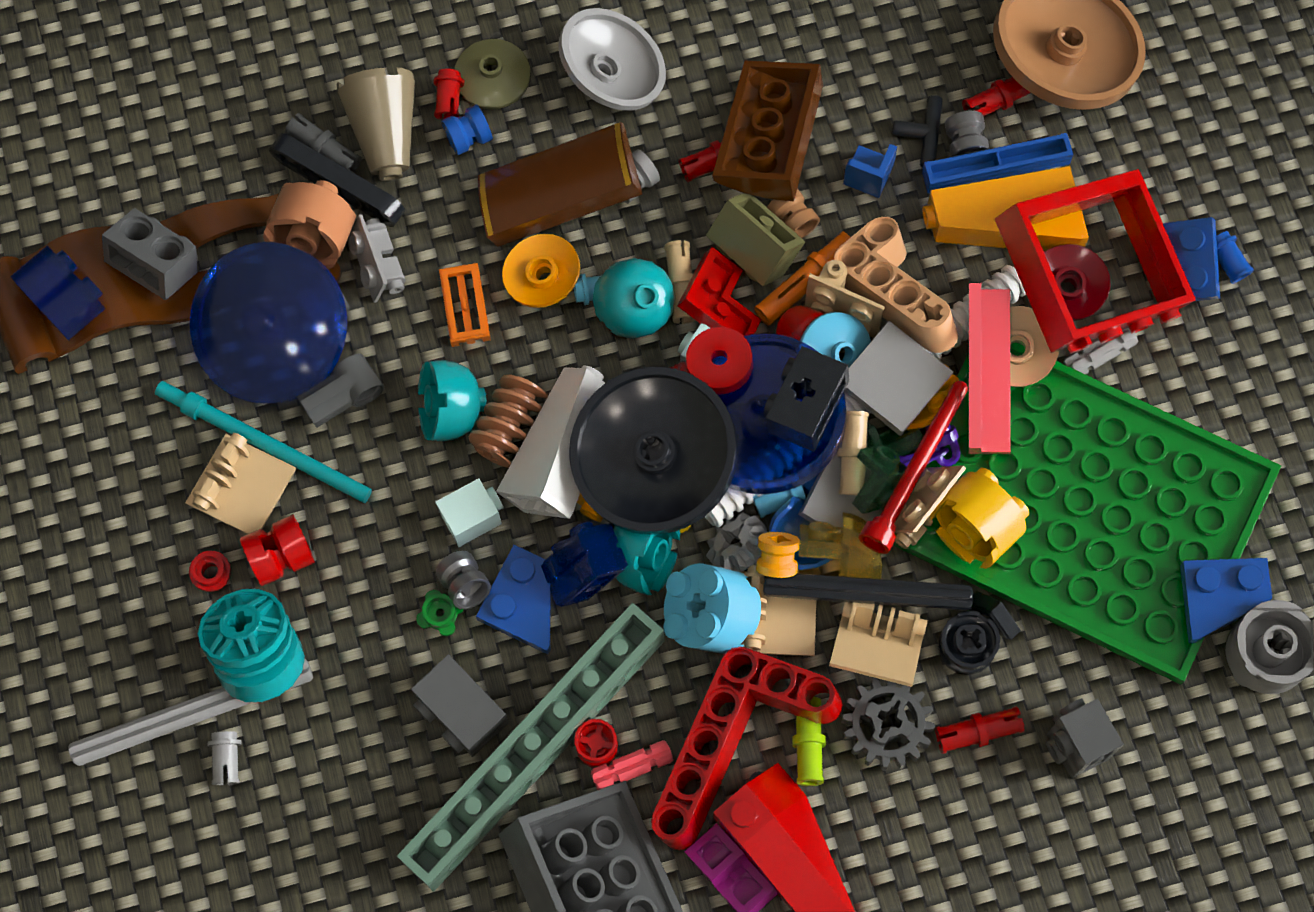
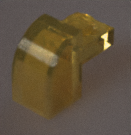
M842 512L841 527H834L830 523L820 521L812 522L809 525L800 524L799 557L838 559L837 576L881 579L882 576L881 554L864 546L858 538L867 522L863 518L851 513Z

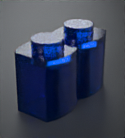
M47 245L10 277L66 339L70 340L105 310L98 300L103 293L88 276L80 280L73 273L78 269V266L63 250L55 254Z

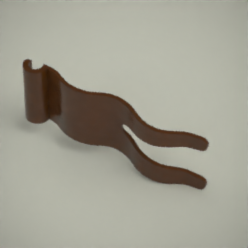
M279 193L261 198L213 202L191 208L159 222L177 235L188 238L197 249L209 241L242 229L266 226ZM112 226L87 228L58 237L21 260L13 256L0 257V333L14 370L17 374L27 371L26 363L33 359L44 357L48 361H52L76 350L91 339L112 330L136 325H163L187 322L204 318L234 305L253 300L295 296V294L305 288L314 289L319 285L321 279L329 275L337 283L342 273L337 262L332 268L321 271L307 270L298 267V265L239 264L222 266L198 272L167 300H164L104 262L102 234Z

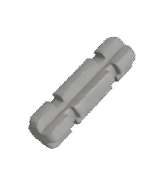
M1129 328L1122 330L1124 333L1122 336L1101 344L1098 339L1093 342V345L1081 350L1082 354L1079 355L1076 352L1065 358L1063 364L1083 374H1088V368L1091 367L1094 370L1120 355L1121 352L1119 350L1122 349L1125 352L1136 346L1138 343L1137 334H1131Z

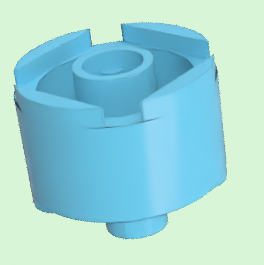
M703 563L687 566L680 572H673L666 582L667 593L664 601L665 621L663 625L665 635L674 639L682 646L725 654L732 648L743 647L744 645L741 643L748 634H754L760 621V595L756 587L750 585L746 579L748 577L741 572Z

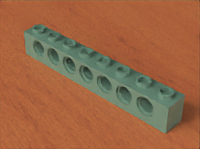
M632 602L397 855L400 861L434 892L573 742L578 727L584 722L594 719L665 642L664 629Z

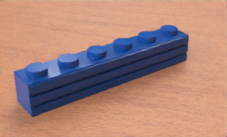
M1062 133L1056 136L927 161L924 162L922 175L927 193L929 194L931 190L1069 165L1073 157V151L1068 134Z

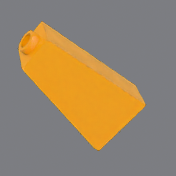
M1067 166L931 190L928 203L922 208L926 229H932L935 242L1006 248L994 219L1016 203L1076 187L1071 168ZM1082 210L1032 224L1043 252L1064 244H1075L1085 247L1089 239Z

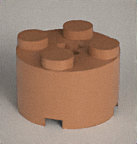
M319 180L315 184L306 182L285 183L267 220L263 238L269 249L281 259L286 261L289 255L300 260L298 267L315 271L327 270L332 268L340 258L356 220V214L349 204L337 194V187L330 182Z

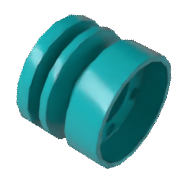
M241 589L229 593L213 603L201 618L198 630L200 646L206 654L209 663L213 666L222 687L231 697L244 702H264L280 696L292 687L302 673L305 660L302 644L294 628L291 626L290 619L282 603L272 593L260 589Z

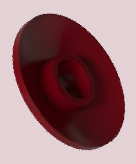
M1075 244L1058 245L1044 252L1073 321L1086 319L1098 312L1105 304L1111 287L1110 274L1103 260L1090 249ZM1069 282L1074 286L1075 291L1071 293L1065 292L1061 288V284Z

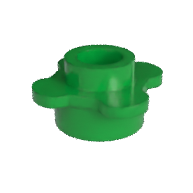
M431 590L425 595L422 612L417 615L416 621L422 629L430 627L439 630L442 636H450L456 630L454 623L458 614L462 613L464 609L455 607L448 595L442 594L438 590ZM440 609L443 610L444 615L437 616V611Z

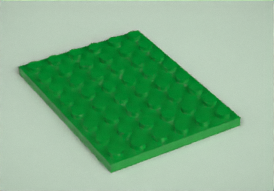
M1015 342L1010 345V352L1015 356H1020L1025 352V347ZM968 354L957 376L959 381L967 384L968 391L950 425L956 427L959 436L957 442L961 450L959 460L952 466H964L966 468L958 480L965 473L976 472L981 467L990 470L998 479L999 485L1011 497L1015 496L1021 499L1028 507L1030 514L1025 519L1026 531L991 567L986 569L979 568L983 562L974 559L969 564L945 545L936 532L941 526L936 517L932 519L933 523L931 526H925L927 530L916 545L910 544L907 549H904L894 542L893 546L1181 685L1189 673L1203 639L1196 643H1188L1180 564L1183 561L1240 559L1281 469V465L1056 361L1050 373L1039 382L1025 387H1010V454H969ZM946 445L944 447L948 448L949 452L943 457L945 459H950L952 457V451L950 445ZM934 460V461L930 462V463L926 466V468H929V467H945V466H940V465Z

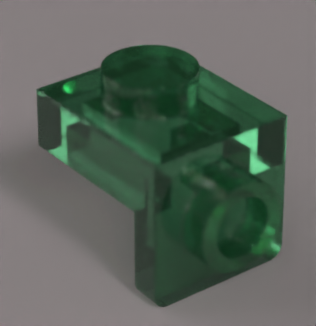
M867 422L866 449L871 450L870 458L882 466L886 464L889 458L915 453L914 449L918 448L923 439L920 429H906L901 436L892 429L878 435L875 426Z
M883 445L863 448L857 454V458L872 471L852 502L862 514L880 509L883 511L906 469V466L900 462V457L894 450Z

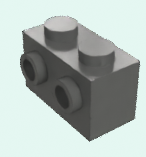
M449 654L411 688L417 699L413 704L414 708L428 723L436 719L446 729L441 736L458 754L465 749L471 757H474L510 723L506 713Z
M1081 698L1060 709L1061 714L1053 718L1055 724L1046 734L1049 738L1046 741V745L1050 755L1057 764L1063 763L1071 779L1108 761L1124 745L1098 698L1087 704Z

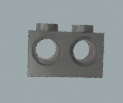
M133 208L102 234L104 262L164 300H167L197 274L196 246L188 238L177 235L164 227L156 218L148 217L136 208Z

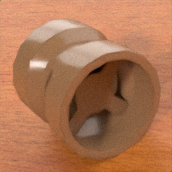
M797 188L794 202L773 199L767 208L797 235L804 238L817 227L820 218L812 208L805 206V198Z

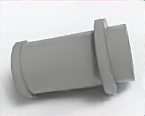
M235 731L211 733L212 741L207 742V747H212V785H224V767H227L228 785L239 784L238 746L242 745V740L237 739V732Z

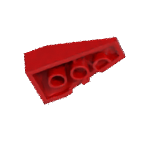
M776 763L746 783L713 812V819L776 889L780 898L792 912H855L806 794L779 763Z

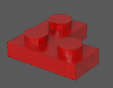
M711 247L699 262L677 307L700 324L703 323L710 328L727 327L738 331L747 339L749 344L761 322L759 317L731 297L743 270L715 248Z

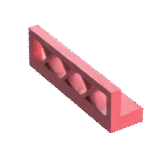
M969 283V454H1010V289H981V283Z

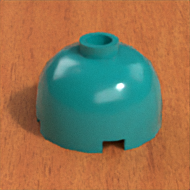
M632 258L613 263L598 278L594 287L593 304L596 316L600 322H604L606 327L612 330L610 332L619 337L635 339L652 335L667 323L673 313L676 296L673 283L662 268L651 261Z
M434 360L423 363L419 376L418 395H424V408H418L424 437L427 440L436 441L458 439L472 430L478 420L479 412H484L487 402L485 389L483 387L479 388L476 377L467 367L455 361Z
M617 526L614 529H610L604 540V551L607 552L606 558L611 574L624 587L635 592L652 595L650 590L660 591L667 582L676 563L678 553L671 551L672 538L680 540V530L666 534L651 535L630 532Z

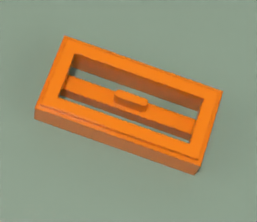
M478 263L439 269L451 346H460L459 343L461 342L473 344L475 340L483 339V342L491 341ZM466 274H472L480 329L473 330L464 277ZM454 276L457 278L465 328L464 332L458 333L449 277Z

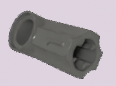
M354 354L345 358L332 371L333 375L297 396L300 404L316 428L351 406L361 407L369 404L383 392L384 385L362 354Z

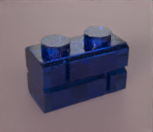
M593 522L581 523L569 530L570 538L557 542L551 547L553 554L543 562L541 568L547 583L552 584L550 591L557 606L564 607L588 601L626 569L628 564L622 549L616 546L618 540L612 525L605 523L594 526Z

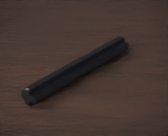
M796 574L787 578L764 576L763 585L765 596L955 610H969L973 603L972 587L958 584Z

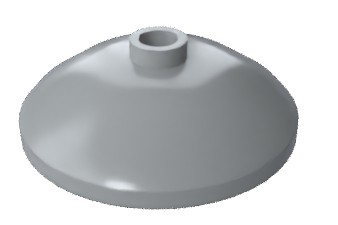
M591 8L574 14L562 28L558 47L563 67L578 89L592 100L613 109L631 111L648 106L662 91L666 80V67L663 56L652 37L632 19L612 10Z

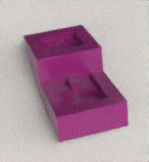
M717 823L684 851L735 912H759L778 894L776 889L755 868L744 852Z

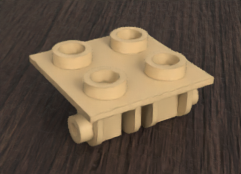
M839 260L828 261L824 265L819 277L810 273L805 306L824 314L842 312L852 315L864 325L870 337H876L880 331L885 306L845 289L847 267L843 262Z
M233 432L231 436L225 434L185 503L246 534H250L256 530L263 529L297 468L247 444L246 438Z
M964 466L925 468L894 524L897 528L895 531L897 534L895 542L899 546L907 549L910 544H917L918 540L927 530L925 526H931L933 523L930 520V514L965 471L966 468Z
M756 565L750 566L747 571H742L741 573L748 577L746 579L750 585L756 587L761 600V615L758 627L753 635L748 634L741 643L744 645L743 647L763 654L814 657L816 600L767 597L763 592L764 575L756 571Z
M845 602L829 666L912 687L928 620L920 619V614L918 613L912 614L904 611H899L898 618H894L896 609L894 607H891L889 616L881 615L883 609L881 604H879L877 613H873L875 604Z

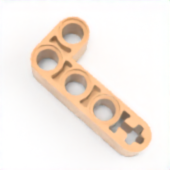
M878 217L871 220L835 252L834 260L843 262L847 267L845 289L885 306L883 318L892 322L926 350L941 353L951 349L957 343L958 332L950 306L942 298L898 268L907 255L898 223L890 217Z

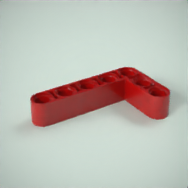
M736 647L726 652L717 668L653 812L651 824L655 834L667 846L675 850L687 849L695 842L757 701L818 724H827L836 720L842 711L843 705L841 697L830 679L749 648ZM752 665V670L747 676L735 678V672L739 667ZM786 678L791 680L790 685L783 692L777 693L772 691L774 684L780 679ZM819 693L830 694L828 701L824 705L819 707L811 706V700L815 695ZM729 702L735 703V708L731 714L724 717L718 716V711L722 705ZM712 740L718 741V747L715 752L706 756L701 755L704 744ZM701 779L700 788L695 793L690 795L684 794V788L689 781ZM675 818H683V827L680 831L671 835L667 834L668 824Z

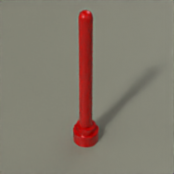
M956 381L952 384L880 516H875L872 521H867L858 538L870 550L880 554H888L897 538L895 534L897 528L894 524L968 391V386L965 382Z

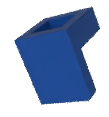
M890 144L886 154L883 155L859 145L853 159L850 158L847 162L843 184L880 198L894 166L897 146Z

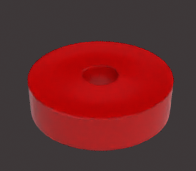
M714 327L701 332L692 340L686 353V364L689 374L705 382L716 394H728L741 388L751 376L753 355L749 342L741 333L727 327ZM719 356L727 358V361L722 365L714 364L713 360Z

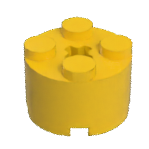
M981 467L976 472L965 473L957 480L929 517L930 520L934 517L937 518L941 526L936 532L953 553L969 564L974 559L983 562L979 568L986 569L991 567L1025 533V519L1029 516L1030 512L1021 499L1015 496L1011 497L999 485L998 479L990 470Z

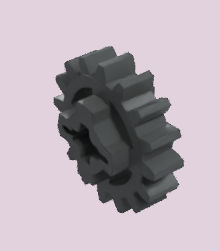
M877 678L872 679L870 691L862 685L858 686L856 693L860 700L848 698L845 706L853 713L843 714L841 723L851 726L850 729L844 732V740H855L856 742L851 753L856 755L862 751L867 754L865 765L867 766L874 759L880 760L881 770L886 771L890 761H895L897 767L903 769L905 766V756L916 762L921 756L917 746L927 749L931 743L923 733H930L935 729L934 723L925 721V718L932 714L933 708L932 706L921 707L920 703L925 696L923 691L913 696L909 693L910 686L903 685L902 688L896 687V683L890 681L887 682L886 686H881ZM892 697L891 701L878 705L872 702V700L877 698ZM906 705L911 709L915 717L916 727H914V723L907 719L904 710ZM893 709H896L893 726L889 731L885 732L883 738H880L882 720H885L888 715L890 716ZM860 719L863 724L869 727L872 736L870 742L862 733ZM894 742L905 745L896 750H884L885 745Z

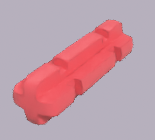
M662 740L649 745V750L645 751L642 748L612 761L610 766H607L605 763L591 770V777L597 790L614 785V782L620 781L621 783L652 771L651 767L657 765L660 768L670 764L673 761V755L668 743Z

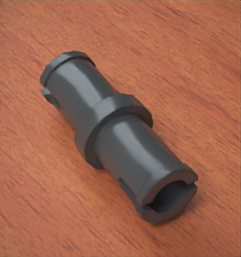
M300 113L295 115L296 119L291 118L285 129L287 135L292 136L349 171L356 172L361 164L362 157L338 142L335 134L329 130L324 132Z

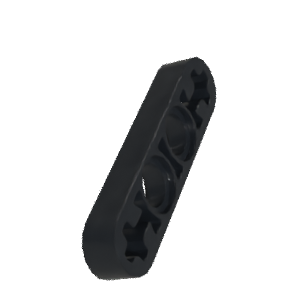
M281 133L269 148L271 155L281 164L314 184L319 180L332 183L338 189L337 194L348 204L372 218H378L386 226L394 227L405 212L404 206L389 193L287 134Z

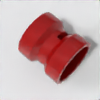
M591 719L578 727L574 744L579 759L586 766L595 768L605 763L608 766L615 760L618 753V741L614 728L608 722L601 719Z

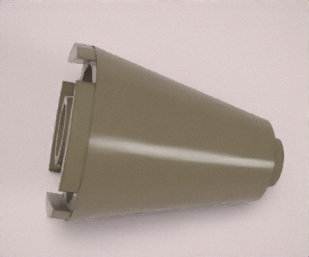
M385 68L364 70L344 77V85L339 82L336 84L338 95L369 171L372 175H378L381 181L402 178V172L408 170L410 165L415 79L412 71L404 68H397L398 75H386Z

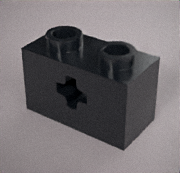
M802 346L796 359L790 357L786 362L781 375V380L784 382L778 394L772 393L769 396L764 407L763 416L766 417L768 433L814 452L849 383L848 364Z

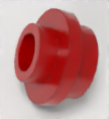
M204 551L198 554L192 560L189 567V577L192 583L198 589L205 592H214L223 588L231 576L229 561L223 554L217 551ZM215 566L218 568L217 574L213 578L204 577V572L208 567Z

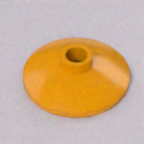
M537 234L522 240L510 251L503 265V283L509 295L524 306L533 308L551 306L564 299L575 287L580 275V260L574 247L564 238L553 234ZM551 273L546 279L539 280L542 274Z

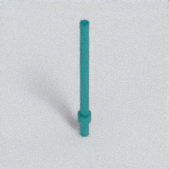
M161 381L156 387L155 395L180 407L182 414L194 420L201 418L231 435L233 432L246 438L247 443L362 503L368 501L372 493L371 488L207 404L206 398L192 391L186 393L164 381Z

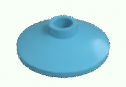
M830 312L817 317L808 325L800 339L798 353L801 347L804 346L848 364L849 368L870 344L871 340L868 331L857 318L842 312ZM844 347L845 355L841 361L839 359V351Z

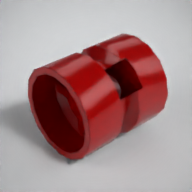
M294 514L272 523V528L269 532L259 529L240 538L244 553L261 587L282 578L284 570L287 568L295 572L315 563L312 552Z

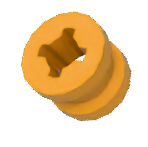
M784 532L760 534L758 536V548L761 550V557L757 559L756 571L764 576L774 578H787L796 575L798 562L794 559V554L799 550L800 539L795 535Z

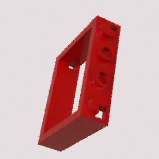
M1139 169L1016 203L994 219L1051 353L1068 348L1069 353L1072 354L1093 345L1091 340L1099 338L1100 343L1103 344L1124 334L1122 330L1129 328L1131 334L1137 333L1154 325L1153 320L1159 318L1161 324L1170 322L1181 317L1179 312L1181 308L1196 301ZM1114 201L1157 303L1076 329L1032 224Z

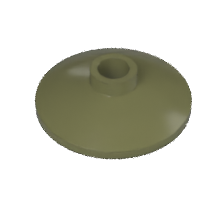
M486 39L470 45L462 52L455 65V70H458L461 73V78L464 79V86L460 88V95L470 104H477L482 109H501L515 103L527 90L531 77L530 65L525 54L516 45L501 39ZM489 65L498 66L493 71H487L484 69Z

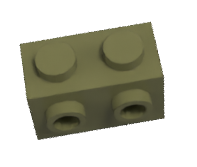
M746 193L727 200L706 234L716 244L717 249L722 254L732 258L744 269L745 274L751 280L760 283L762 286L783 277L805 244V241L757 198Z

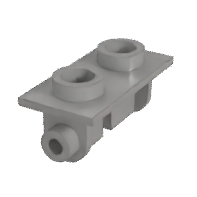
M358 215L349 234L348 245L351 253L356 255L359 261L362 284L365 289H369L372 300L376 303L384 290H389L390 294L402 292L406 279L397 256L382 257L383 254L392 253L394 250L386 225L380 223L378 218L365 222L363 215Z

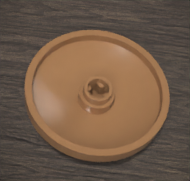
M1003 0L995 16L993 25L994 43L1004 67L1021 86L1049 103L1079 110L1105 107L1125 96L1142 72L1145 63L1143 34L1132 13L1120 0Z

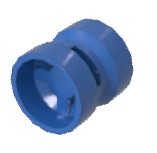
M477 104L467 108L463 117L452 115L441 120L448 141L457 156L467 152L474 142L482 145L493 140L489 125Z

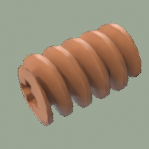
M504 375L501 377L499 384L502 389L493 391L492 400L494 402L485 405L484 413L486 416H481L476 421L479 430H473L468 436L469 441L481 456L506 468L510 467L511 462L504 456L505 452L517 454L519 450L512 442V439L524 440L527 436L519 428L520 425L532 426L534 420L527 414L528 410L539 413L542 409L535 401V398H548V395L536 384L514 375Z

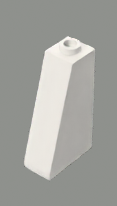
M583 365L582 368H563L496 490L499 495L523 512L570 519L573 514L580 491L574 481L570 466V438L581 409L594 392L605 384L602 381L604 376L599 371Z

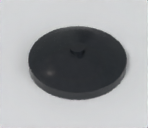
M644 367L612 378L587 400L572 430L569 448L570 466L574 481L581 495L602 518L630 532L651 535L666 534L684 529L696 523L711 512L721 501L735 474L738 460V439L729 411L720 397L705 382L678 369Z

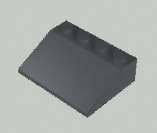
M626 781L518 817L498 834L531 912H683Z

